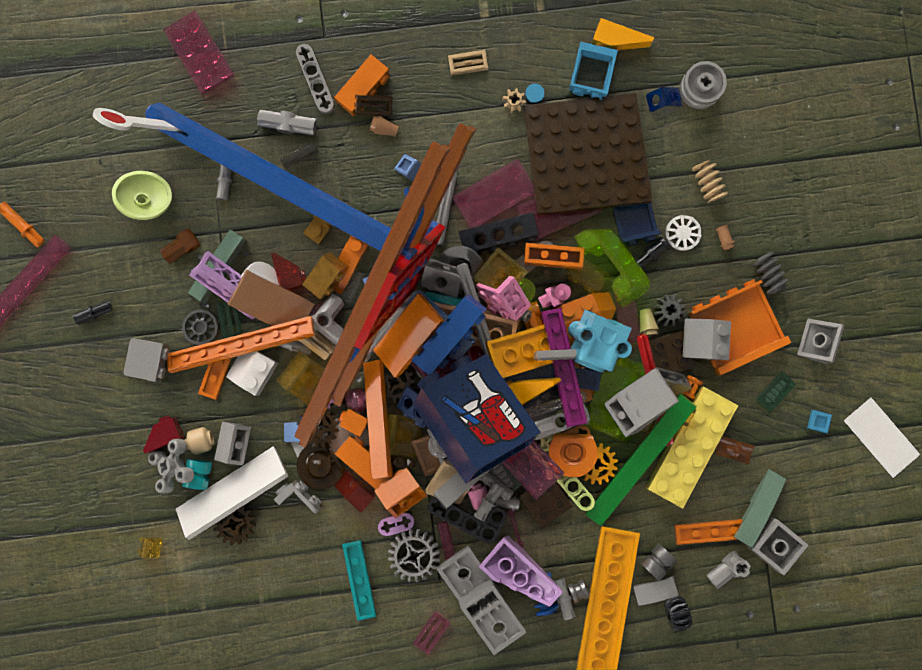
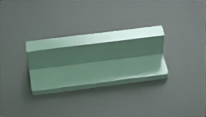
M229 230L213 255L230 267L247 240ZM209 260L207 266L215 269L214 264ZM195 281L188 293L198 301L206 304L213 292L198 281Z

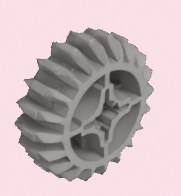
M409 529V536L403 531L401 533L403 538L401 539L397 535L395 539L398 543L392 541L390 544L395 548L388 550V553L394 554V556L388 557V561H394L390 568L397 567L394 574L397 575L401 571L400 579L402 580L405 575L409 576L408 582H411L412 576H415V581L419 582L420 575L423 580H426L425 573L427 572L431 576L433 572L430 568L436 569L437 567L433 562L440 561V558L434 557V555L440 554V550H434L438 543L431 544L430 542L433 541L434 537L431 536L427 540L426 531L423 533V536L419 535L420 529H417L416 535H413V530ZM410 540L420 541L426 546L416 548ZM405 543L407 554L399 559L398 550ZM411 550L420 553L417 556V561L413 560V558H408L411 555ZM430 552V560L423 568L420 558L425 553ZM412 563L417 570H408L402 564Z

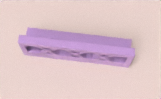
M209 251L204 254L199 265L189 275L226 302H229L241 280V275ZM207 260L214 264L215 269H211L205 264ZM222 272L228 273L231 280L225 279ZM242 312L244 315H246V316L249 317L250 319H254V318H255V317H252V316H250V315H248V314Z

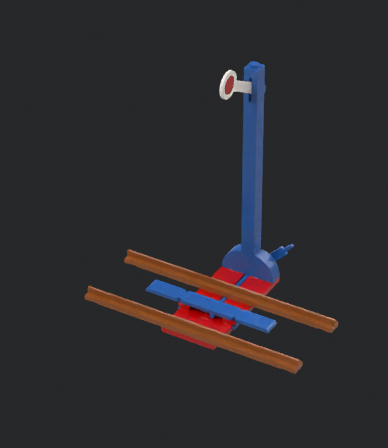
M160 102L152 104L146 109V118L125 116L117 111L106 108L94 109L93 117L105 126L117 130H130L132 126L157 129L380 251L295 432L294 437L299 439V445L305 448L313 439L317 426L320 424L331 399H334V404L339 407L346 400L349 390L379 330L415 291L424 273L425 265L429 262L446 228L440 223L433 221V218L460 165L476 128L460 123L455 130L456 132H454L449 146L446 144L440 145L435 141L431 143L410 189H404L405 200L393 226L390 228Z

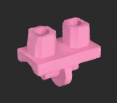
M566 284L552 286L545 289L547 294L538 299L543 308L551 305L556 307L565 303L564 300L571 296V288Z

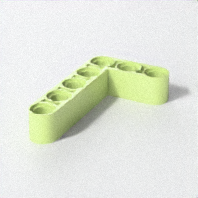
M563 408L559 409L553 415L562 413ZM557 417L555 420L556 426L562 428L564 422L560 420V417ZM557 433L541 438L540 444L537 447L529 445L528 448L581 510H591L595 504L594 498L578 478L564 475L561 477L556 476L555 468L551 462H545L542 458L544 452L549 451L550 445L548 443ZM575 481L577 489L571 492L567 486L569 482ZM584 496H588L590 499L587 506H581L580 500Z

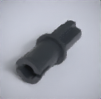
M105 301L95 306L90 305L87 309L74 313L73 318L76 324L80 325L91 319L96 320L98 316L111 312L113 307L110 301Z

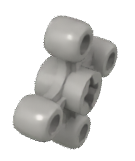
M172 439L168 443V450L170 452L168 457L162 450L151 451L148 455L149 463L157 466L159 473L163 475L162 479H159L155 484V489L160 494H168L173 491L174 483L172 478L174 476L180 483H188L194 479V471L189 467H184L183 460L179 458L180 454H183L187 449V444L183 439Z

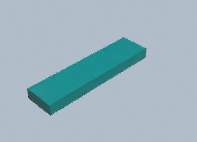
M362 540L343 543L342 547L357 621L377 617Z

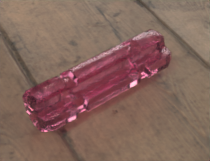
M444 521L438 523L439 532L441 531L440 538L443 550H445L444 556L447 560L455 555V552L452 549L453 543L451 534L448 531V522Z

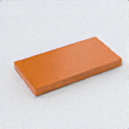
M418 293L373 351L392 375L399 377L412 362L411 360L414 356L418 355L424 344L429 341L440 325H442L444 319L428 300Z

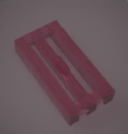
M434 611L412 644L429 655L451 622ZM435 617H437L438 621L436 622L432 630L429 632L423 643H419L420 639L427 631ZM441 622H444L445 624L440 629L432 643L429 645L428 648H426V644L433 636Z

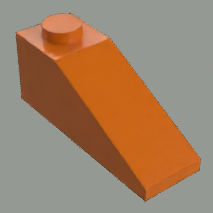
M352 235L338 258L348 266L344 271L346 273L344 278L334 285L336 288L334 291L340 295L343 294L370 245Z

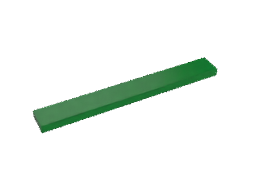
M682 394L677 397L679 402L665 412L595 500L594 507L586 512L585 515L598 525L602 526L696 409L697 405Z

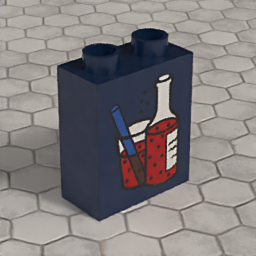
M487 354L472 361L469 355L463 356L450 366L449 369L452 373L442 378L438 372L429 374L418 383L417 386L421 391L413 403V406L465 484L529 447L541 433Z

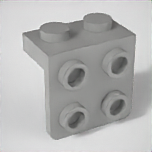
M132 338L129 343L124 375L153 382H162L165 375V362L169 356V345Z
M295 480L289 485L286 483L275 492L278 496L274 500L278 505L286 501L295 492L313 513L316 514L322 509L320 499L316 495L311 496L307 491L309 488L302 481L298 482Z

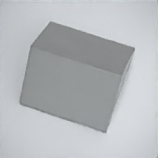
M807 319L797 355L824 364L834 363L844 325Z

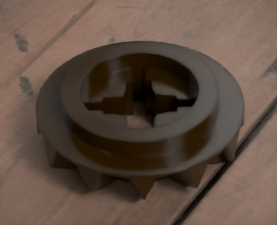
M390 454L392 466L404 469L415 468L414 460Z

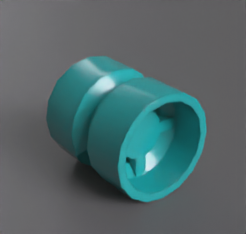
M187 459L185 467H189L194 471V479L191 482L182 483V486L191 489L207 490L209 484L207 475L211 472L212 462Z

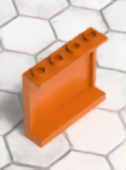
M754 279L744 283V288L738 290L735 287L726 291L727 296L722 298L720 295L709 299V304L703 306L700 303L691 307L693 311L688 313L690 319L731 321L729 360H710L716 375L725 374L791 343L788 336L784 337L760 286V283H763L762 280L757 282Z

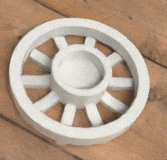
M687 215L674 217L667 224L665 230L667 242L671 247L679 251H687L694 248L702 236L700 224L693 217ZM681 219V226L675 220ZM684 219L689 220L687 225H684ZM691 222H693V223L695 224V226L692 227V228H689ZM673 223L677 229L670 228L671 224ZM697 229L698 234L691 233V231ZM669 231L675 232V235L669 237ZM690 236L697 237L696 241L694 242ZM674 238L678 239L676 244H674L671 240ZM688 239L693 245L687 247L686 240ZM680 241H683L684 247L678 246Z

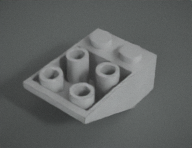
M655 368L617 393L604 405L625 437L641 431L679 402V400L658 369Z

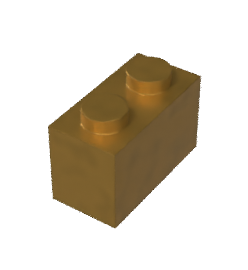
M329 252L320 258L302 285L319 299L325 296L329 297L336 289L334 287L336 282L339 283L346 275L344 271L348 266Z

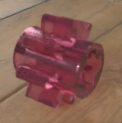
M362 388L351 389L349 394L346 395L347 398H345L346 406L351 407L352 411L355 412L366 409V392L364 393Z

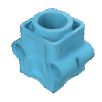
M584 310L581 320L572 322L568 328L570 336L575 338L571 349H576L577 356L574 361L604 373V370L612 372L618 357L625 358L632 351V346L627 341L632 328L612 319L601 317L591 311Z

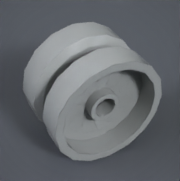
M710 61L694 64L687 71L680 84V95L683 101L695 109H707L713 106L724 93L727 86L726 75L723 69Z

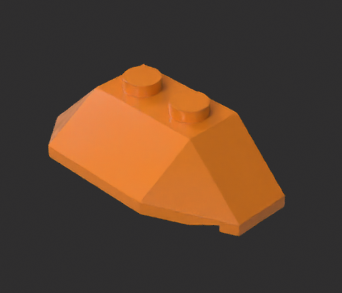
M609 292L592 293L554 308H561L570 346L575 338L571 337L568 332L569 325L574 321H580L584 310L591 311L606 319H612L616 311Z

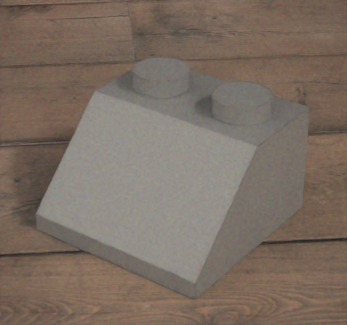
M685 319L683 358L729 360L731 321Z

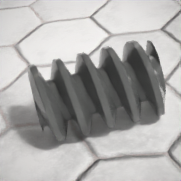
M774 251L757 258V261L753 264L754 267L760 266L757 274L764 273L760 280H767L763 285L764 287H770L767 294H773L791 286L784 285L788 278L781 279L785 272H778L781 264H774L778 260V258H771L775 253Z

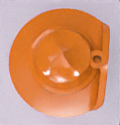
M557 433L554 435L549 446V459L552 466L560 474L567 477H580L591 471L596 464L598 449L592 435Z

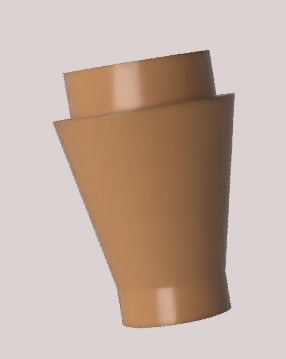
M374 116L369 131L374 132L373 134L395 137L399 126L394 125L381 116Z

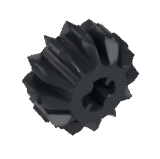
M679 596L667 600L664 607L671 628L676 632L690 628L693 621L685 599Z

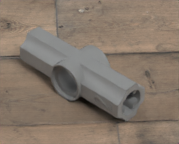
M260 110L257 117V126L275 129L284 134L299 133L314 136L317 120L297 116V114L288 111H280L278 113Z
M584 405L585 414L588 422L590 421V415L588 413L587 408ZM564 412L534 422L541 432L535 440L568 429ZM557 417L562 418L564 421L562 428L557 427L555 424Z

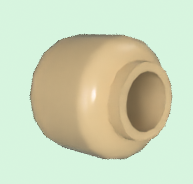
M205 427L189 431L187 439H184L187 444L186 450H190L194 455L210 451L212 445L215 444L212 431L207 430Z

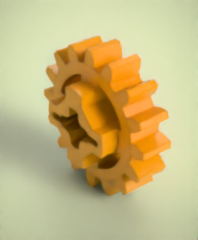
M599 443L597 458L605 466H597L596 469L594 466L590 471V475L588 473L585 474L583 480L587 481L590 478L591 484H594L595 480H597L598 484L602 485L603 479L609 482L608 476H615L612 470L618 469L614 466V463L618 462V460L612 458L615 452H608L610 450L609 446L603 449V443ZM603 453L607 455L609 463L603 459ZM604 469L607 470L606 473L599 476V472H601Z

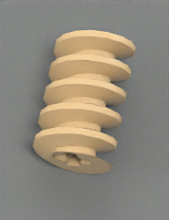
M711 160L700 163L692 168L693 171H699L695 178H702L698 181V185H704L700 191L707 192L703 196L704 199H710L707 203L718 200L728 194V191H721L725 184H718L723 178H716L720 171L713 170L717 163H710Z

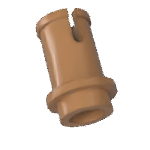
M728 225L717 228L716 231L722 244L720 247H723L724 251L735 247V240H732Z

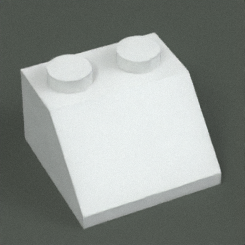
M255 351L238 356L226 377L254 396H259L279 363L263 353Z

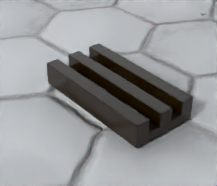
M355 95V115L391 116L392 96ZM361 100H385L388 103H362ZM361 107L387 108V111L361 110Z

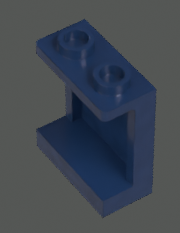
M651 203L612 207L621 245L627 244V247L637 245L640 240H645V242L654 241L661 234L660 230L657 229Z

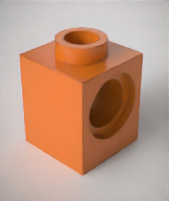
M348 409L347 412L343 411L338 420L341 422L340 427L359 437L362 436L368 425L366 417L351 409Z

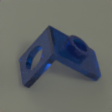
M661 87L646 95L650 112L665 106H682L678 88ZM655 95H658L659 103L655 106L652 99Z

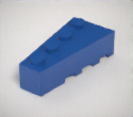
M470 294L465 296L447 317L448 320L444 321L436 330V335L432 336L424 344V350L415 355L411 361L428 375L439 368L443 369L449 363L447 358L450 354L455 355L461 348L459 343L463 338L467 340L474 332L472 327L475 324L479 325L485 319L484 313L487 309Z

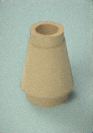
M651 309L640 310V334H647L648 338L657 336L659 328Z

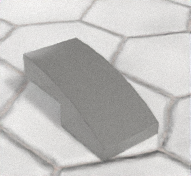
M674 576L662 578L660 581L655 579L653 582L634 586L638 606L663 601L679 595Z

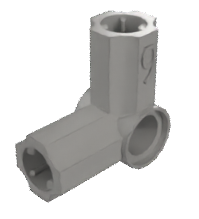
M331 294L317 313L311 317L313 318L314 330H318L333 344L337 345L344 329L333 319L345 304L341 298ZM319 317H322L324 321L323 326L318 323Z
M733 551L722 559V563L711 570L706 576L719 589L733 577L742 576L745 578L750 574L749 568L751 566L736 551Z

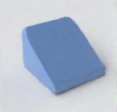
M404 154L394 170L413 182L421 164L418 160Z
M297 422L284 423V442H300L299 439L294 437L298 428Z

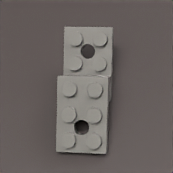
M466 546L437 566L436 569L458 599L464 614L493 655H495L524 635L526 630L503 599L501 591L494 581L479 568L481 563L471 548ZM460 569H467L469 574L466 577H460L458 575ZM496 623L504 624V628L501 631L493 629Z

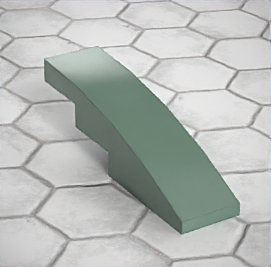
M770 469L767 470L749 501L751 504L743 515V521L734 538L753 548L777 502L786 481L785 478Z

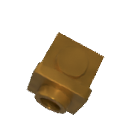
M313 215L314 219L303 234L320 245L332 229V225Z

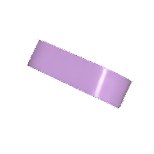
M404 512L396 519L393 516L386 517L379 522L378 530L384 536L407 531L413 527L414 517L407 512ZM403 516L411 520L407 527H405V524L398 525L397 523L403 520ZM386 521L388 524L395 523V526L391 527L389 532L386 529H382Z

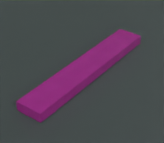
M561 308L541 312L549 350L570 349ZM573 359L552 360L555 377H560L562 380L557 385L567 428L587 424Z

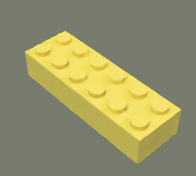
M705 387L698 388L695 399L691 401L697 405L696 409L673 436L674 443L666 447L645 486L646 489L681 508H684L738 407L735 403Z

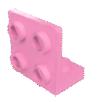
M509 276L497 289L480 283L476 285L479 296L488 305L487 309L492 314H499L505 319L509 318L517 321L531 306L514 277Z

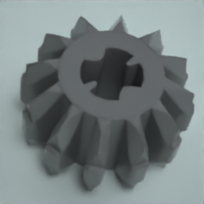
M668 294L664 295V300L661 298L657 299L660 305L655 304L653 308L658 310L653 315H659L660 317L657 319V322L659 323L664 320L663 326L665 327L669 322L672 327L676 325V322L681 323L682 319L680 316H686V313L681 311L686 308V305L680 306L679 304L683 300L680 298L675 301L676 295H672L669 298ZM671 306V310H673V313L668 315V311L666 312V308Z

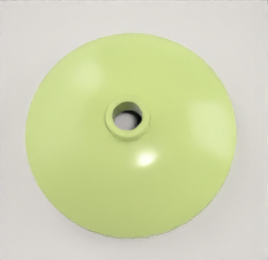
M134 171L121 176L115 182L112 189V200L115 207L125 216L138 220H148L162 215L169 208L172 192L169 184L159 175L148 171Z

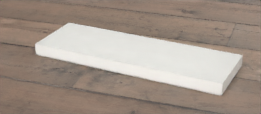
M274 446L210 486L207 490H204L176 508L184 535L188 540L288 477Z

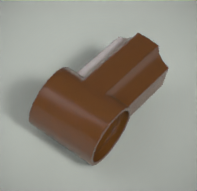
M188 228L180 232L174 241L159 251L168 264H171L184 254L195 251L201 244L192 230Z

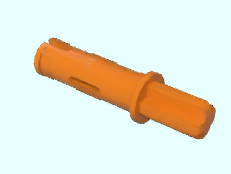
M7 202L0 203V214L21 232L22 237H26L36 247L44 244V238L34 230L33 225H29Z

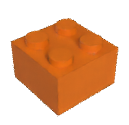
M407 468L397 471L392 479L382 482L378 485V489L375 490L385 508L395 519L427 497Z

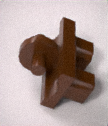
M722 436L714 454L749 464L754 446Z

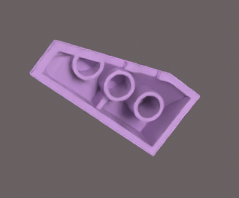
M509 535L503 537L479 566L493 581L502 583L549 607L563 593V590Z

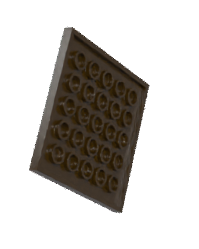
M636 93L602 97V100L597 97L525 105L523 107L537 216L652 203Z

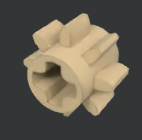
M518 88L512 92L508 89V97L503 96L502 99L507 102L504 104V109L508 107L511 109V113H513V110L520 112V105L526 104V101L522 100L524 93L520 94ZM513 98H516L515 104L512 103Z

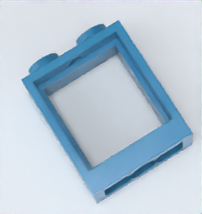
M580 42L569 91L578 96L585 94L591 96V98L598 97L600 100H602V97H606L618 50ZM582 56L609 62L603 90L576 84Z

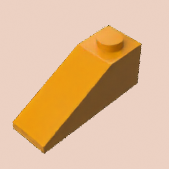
M601 18L591 44L615 50L650 47L654 37Z
M558 377L518 380L513 383L510 380L506 383L523 406L562 380Z

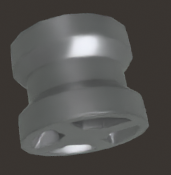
M579 580L577 584L568 585L574 603H578L580 599L589 598L583 580Z

